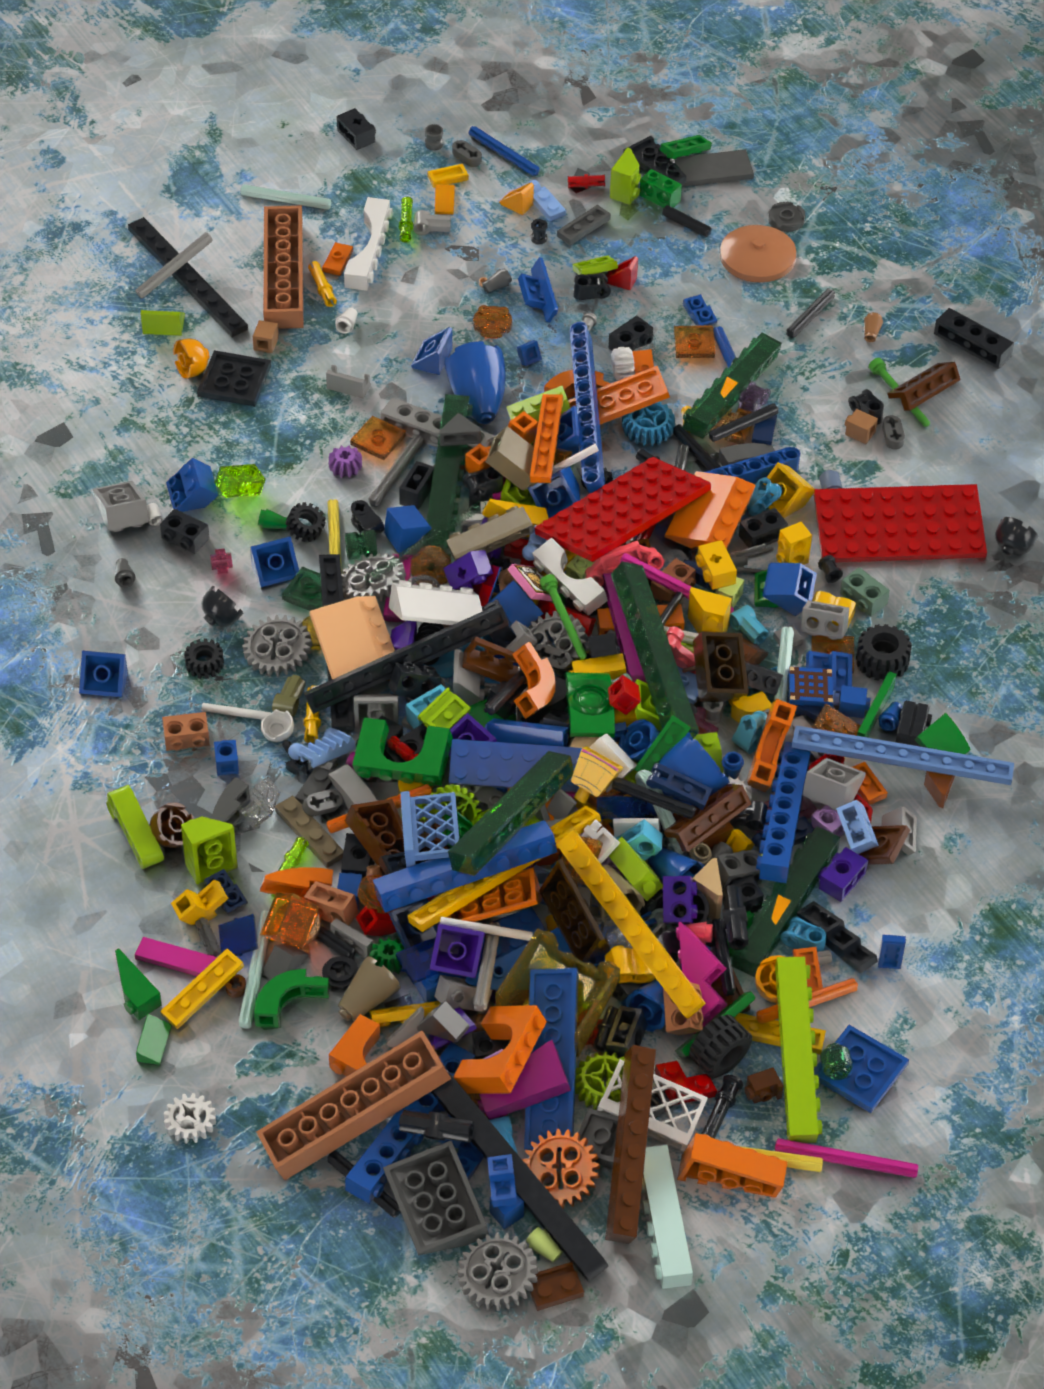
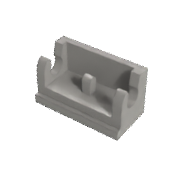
M331 365L332 370L326 372L327 389L364 399L371 386L370 375L365 374V379L338 373L337 366Z

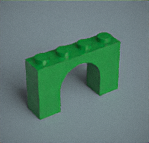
M364 718L352 764L357 775L363 778H370V776L379 777L385 781H391L392 779L401 780L408 784L418 782L424 785L428 784L429 786H442L453 739L449 728L428 726L421 752L410 761L397 763L388 760L384 756L389 732L386 721Z

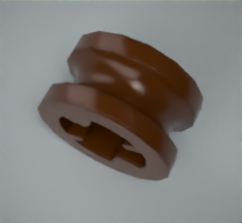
M239 974L233 976L225 984L226 993L232 998L243 996L246 988L245 978ZM235 984H240V987L237 986V988L235 989L232 988V985L235 986Z

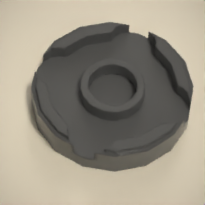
M779 202L774 204L772 209H769L768 222L773 228L780 231L792 232L800 229L805 223L806 215L804 209L799 205H793L792 202Z

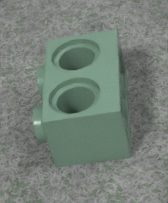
M860 567L842 579L840 594L844 598L854 601L856 606L870 617L888 604L890 593L888 588Z

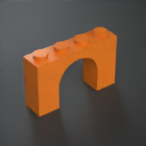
M537 1005L489 1007L481 1023L491 1040L511 1041L503 1051L491 1058L465 1059L461 1061L453 1077L467 1094L511 1093L547 1022Z
M360 1014L329 1053V1067L339 1075L348 1076L367 1064L365 1061L366 1055L380 1038V1024Z

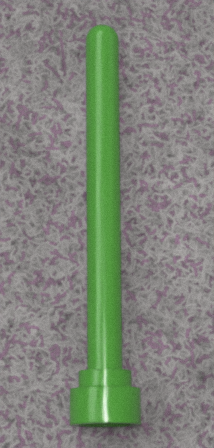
M875 358L870 362L868 366L870 371L874 375L881 376L892 390L899 386L886 371V364L881 358ZM918 407L910 410L924 427L930 425V421Z
M546 575L540 579L539 583L542 589L550 594L579 659L584 660L587 654L558 594V581L555 575Z

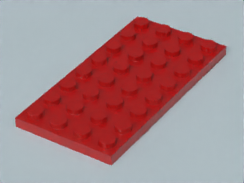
M651 457L551 518L544 520L541 524L534 527L535 535L546 540L553 538L562 548L594 562L712 490L711 482L655 457Z
M977 484L814 489L821 558L832 555L835 558V562L840 563L986 558L987 556Z

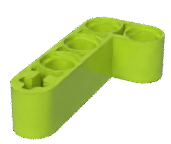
M125 785L108 792L106 797L108 811L113 819L117 818L140 867L145 869L164 861L162 850L152 834L148 821L131 787Z

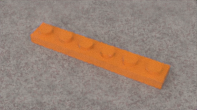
M543 394L530 471V483H551L563 406V394Z

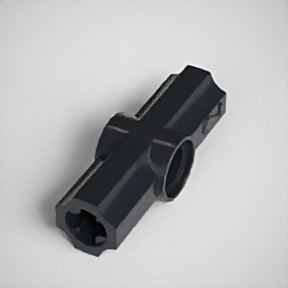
M728 885L722 890L724 905L722 912L725 929H727L729 948H733L736 951L744 950L749 945L746 928L748 926L746 908L743 905L742 891L740 887Z
M403 1110L399 1119V1130L405 1133L424 1135L426 1138L439 1141L450 1139L470 1143L474 1137L475 1122L451 1118L449 1115L438 1112H429L427 1114Z

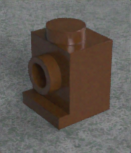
M774 1067L747 1076L744 1090L748 1100H752L755 1104L761 1101H769L775 1096L777 1100L782 1099L783 1084Z

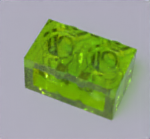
M255 464L220 466L214 483L225 498L260 495L266 479Z

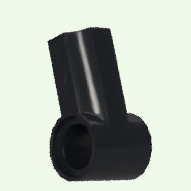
M753 801L750 806L729 822L732 826H746L754 831L763 830L766 823L768 806L763 802Z

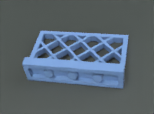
M409 791L400 792L406 867L416 865L415 861L461 856L455 792L410 797ZM444 801H451V802H450L448 805H446V806H443V805L440 804L441 802H444ZM416 804H427V806L421 809ZM433 808L439 810L435 815L429 813ZM445 814L451 816L447 821L441 819ZM422 817L429 819L424 824L418 821ZM434 823L441 825L436 830L430 827ZM446 829L452 831L448 836L442 834ZM424 831L430 834L426 838L419 835ZM436 837L442 840L437 845L431 842ZM447 844H450L454 846L455 849H444L443 847H445ZM425 846L431 849L427 852H419Z

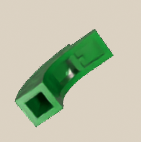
M306 969L290 970L275 976L264 985L257 996L254 1009L255 1026L279 1028L281 1010L288 1002L296 998L329 999V978L320 976L307 977Z

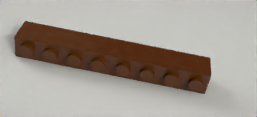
M632 1045L625 1053L605 1240L629 1244L637 1238L656 1049Z

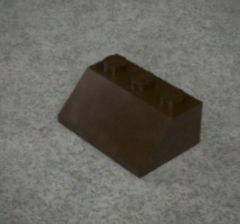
M701 631L693 640L699 702H723L748 695L742 633Z

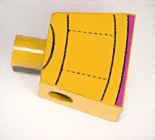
M587 746L583 747L571 779L573 784L579 786L574 798L586 804L591 794L596 797L602 796L614 778L622 771L623 767Z

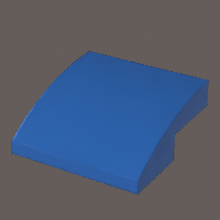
M514 580L487 603L489 604L498 599L511 624L517 620L527 628L531 625L532 621L535 622L538 619V616L544 614Z
M814 651L806 653V668L832 669L833 690H836V693L841 694L842 685L852 686V654L832 651L830 654Z

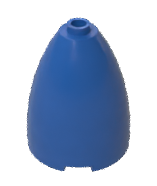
M484 341L460 345L455 348V352L449 358H445L444 365L448 381L463 409L478 423L489 424L497 416L505 392L506 373L503 352L497 345L494 347L484 345Z
M689 732L670 751L668 750L659 761V764L712 788L710 796L730 783L726 775L720 771L716 762L696 739L693 740ZM662 791L664 795H666V796H668V797H671V798H673V799L679 800V801H681V802H684V801H682V800H680V799H678V798H676V797H674V796H672V795H670V794H668V793ZM642 801V804L639 805L647 816L649 814L658 816L653 804Z

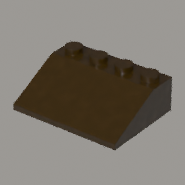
M560 859L554 865L539 892L580 969H584L604 961L605 955L610 951V945L608 940L603 937L597 920L591 915L588 903L582 898L576 881L572 879L564 862Z

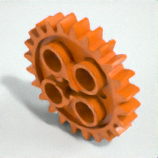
M557 1129L555 1136L550 1131H547L546 1139L539 1135L540 1143L531 1142L534 1149L533 1151L525 1150L529 1159L522 1160L542 1184L547 1177L555 1178L551 1186L544 1187L559 1202L563 1209L565 1202H569L571 1207H574V1199L576 1198L582 1203L581 1195L583 1193L587 1196L591 1195L587 1188H596L592 1179L600 1177L598 1173L594 1172V1170L600 1169V1165L594 1162L599 1158L598 1155L591 1154L594 1151L593 1145L587 1146L588 1140L586 1137L580 1140L578 1132L571 1137L569 1129L566 1130L564 1135H562L560 1129ZM558 1148H562V1151H561V1162H562L563 1166L565 1167V1168H562V1170H561L562 1181H563V1189H562V1190L559 1189V1186H560V1175H559V1173H558L557 1170H556V1169H559V1167H560L559 1157H558ZM569 1152H578L576 1159L572 1161L566 1159ZM546 1153L554 1154L550 1162L542 1161ZM571 1175L579 1176L577 1183L573 1185L567 1183Z

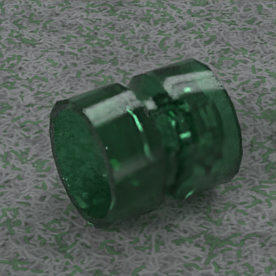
M374 530L362 531L361 534L357 532L345 533L348 560L359 559L361 555H364L366 558L370 554H373V557L377 555Z

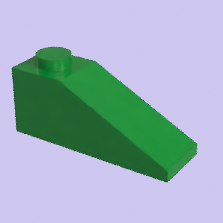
M118 948L115 950L125 1001L123 1005L130 1015L134 1014L138 1020H141L147 1014L162 1006L161 995L157 988Z

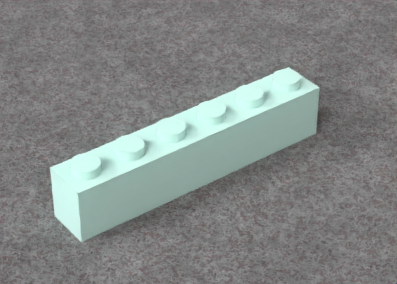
M668 1145L646 1147L641 1194L644 1193L645 1200H642L643 1213L649 1217V1221L646 1222L647 1234L653 1238V1243H650L652 1258L657 1259V1265L654 1266L656 1280H661L662 1289L692 1285L693 1271Z

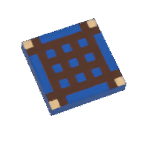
M789 666L790 704L822 707L833 706L832 669Z

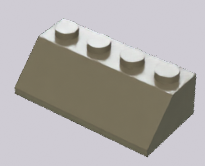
M514 506L506 510L507 513L500 517L498 514L491 516L487 519L488 522L482 525L479 523L468 527V531L462 534L460 531L451 534L446 542L454 561L470 551L485 550L487 554L532 534L533 524L524 507L518 508V506Z

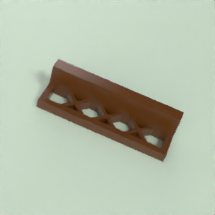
M942 362L933 365L888 392V398H900L904 411L914 409L961 380L956 363Z
M475 637L464 651L463 668L500 683L502 681L508 682L521 669L513 665V663H517L512 655L513 651L479 637ZM478 645L480 647L485 648L486 650L478 651L474 648ZM500 654L505 656V658L498 659L494 655Z
M727 784L708 798L703 810L695 807L696 812L693 818L682 817L665 829L663 833L665 837L676 838L682 852H688L752 803L743 785Z

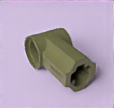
M293 674L287 678L281 692L277 693L274 697L272 711L277 709L285 712L287 710L292 717L296 715L299 699L306 686L305 681L300 676Z

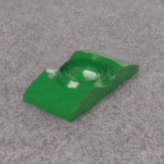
M566 672L570 737H601L605 734L615 737L614 707L610 705L608 688L612 685L609 673Z

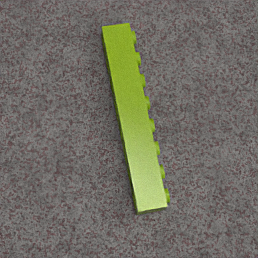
M777 957L775 975L787 1140L816 1143L818 1135L822 1134V1120L817 1119V1112H820L821 1104L820 1097H816L815 1089L819 1088L818 1075H814V1067H817V1054L812 1053V1045H815V1031L811 1030L810 1023L814 1021L813 1008H809V1001H812V988L807 987V979H810V965H806L805 957Z

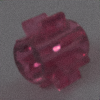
M225 548L215 549V554L210 555L212 570H217L218 574L228 573L227 568H233L231 552L226 553Z

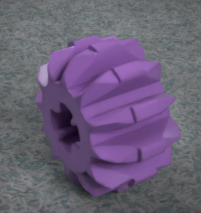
M341 445L339 449L334 448L332 453H329L328 465L334 476L340 475L341 479L344 476L350 478L351 475H357L362 468V455L358 452L357 448L351 449L350 445L347 447Z

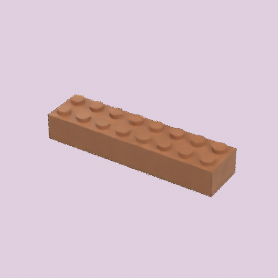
M302 205L264 206L263 314L264 321L278 323V329L304 328Z
M420 1031L256 1131L275 1169L284 1180H287L446 1083L451 1077L424 1032Z

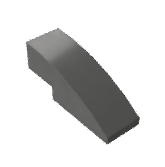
M759 443L731 445L719 449L718 460L722 466L773 452L775 449L772 445Z
M234 777L220 795L211 819L230 823L234 826L243 817L242 806L250 799L249 785Z

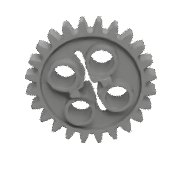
M371 553L369 558L362 556L360 561L355 559V564H348L349 569H343V574H341L343 596L345 599L376 596V599L383 601V596L390 597L392 583H399V580H405L404 577L406 576L405 568L400 558L396 559L395 555L389 557L388 553L381 556V553H378L374 557Z
M554 611L553 617L547 612L545 619L538 616L539 622L537 624L533 621L531 622L533 628L530 631L537 640V643L533 646L534 648L540 645L538 644L540 640H543L541 644L554 647L546 635V631H549L557 648L564 650L567 646L571 645L565 651L573 657V661L581 660L556 611ZM570 614L571 622L584 647L585 639L588 637L584 632L585 628L578 619H575ZM545 650L543 653L538 654L541 660L543 657H550ZM565 656L563 657V659H559L557 657L555 658V660L559 661L561 665L563 662H567ZM553 669L554 675L557 673L562 677L563 671Z
M276 615L274 620H271L268 616L265 623L259 620L260 626L252 625L253 631H247L248 637H244L245 644L242 647L248 665H252L254 671L259 669L261 675L267 671L269 677L273 672H276L277 677L280 676L282 671L288 675L289 669L295 672V666L302 667V660L308 661L307 654L312 653L310 647L313 645L307 626H303L302 621L296 622L295 617L288 620L287 615H284L282 619H279V616Z
M496 1232L494 1239H491L486 1234V1241L482 1242L481 1239L477 1238L478 1245L476 1247L471 1244L468 1245L470 1253H462L464 1260H459L458 1263L461 1269H458L457 1273L458 1277H460L458 1281L460 1287H462L463 1294H468L470 1302L476 1300L477 1307L485 1303L487 1310H490L492 1305H496L497 1311H500L501 1304H505L506 1308L510 1309V1302L513 1301L516 1305H519V1297L527 1299L526 1290H534L532 1283L537 1282L535 1274L539 1273L536 1265V1256H533L532 1248L527 1249L525 1241L519 1244L518 1236L510 1240L509 1233H506L502 1239L499 1233ZM493 1254H497V1255H498L496 1258H492V1259H491V1258H488L489 1256H491V1255H493ZM514 1264L520 1265L514 1269L510 1268ZM480 1274L486 1275V1276H485L484 1278H482V1279H477V1278H476V1277H477L478 1275H480ZM500 1285H507L504 1289H498Z

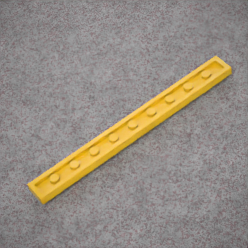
M585 805L551 826L550 829L554 834L555 843L560 842L572 830H575L580 835L585 832L583 829L587 825L590 826L595 819L601 822L600 814ZM540 859L446 891L407 915L409 923L424 932L440 922L441 917H449L457 910Z
M572 830L556 845L684 1017L689 1019L706 1003L575 830Z

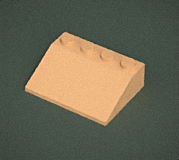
M376 596L354 597L311 610L309 613L332 679L395 651Z

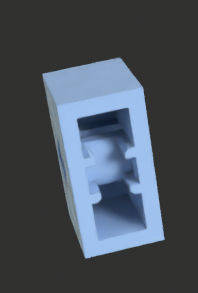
M855 800L836 808L851 850L860 854L879 846L862 803Z

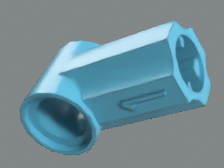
M745 605L730 613L729 623L736 631L741 630L753 644L759 645L768 637L769 631L756 619V614L751 606Z

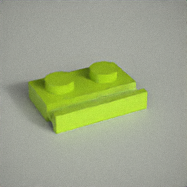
M608 255L572 264L573 271L578 275L597 274L618 269L617 261H614Z
M447 687L418 715L417 719L421 720L426 727L435 726L451 729L470 712L471 707L456 694H453Z

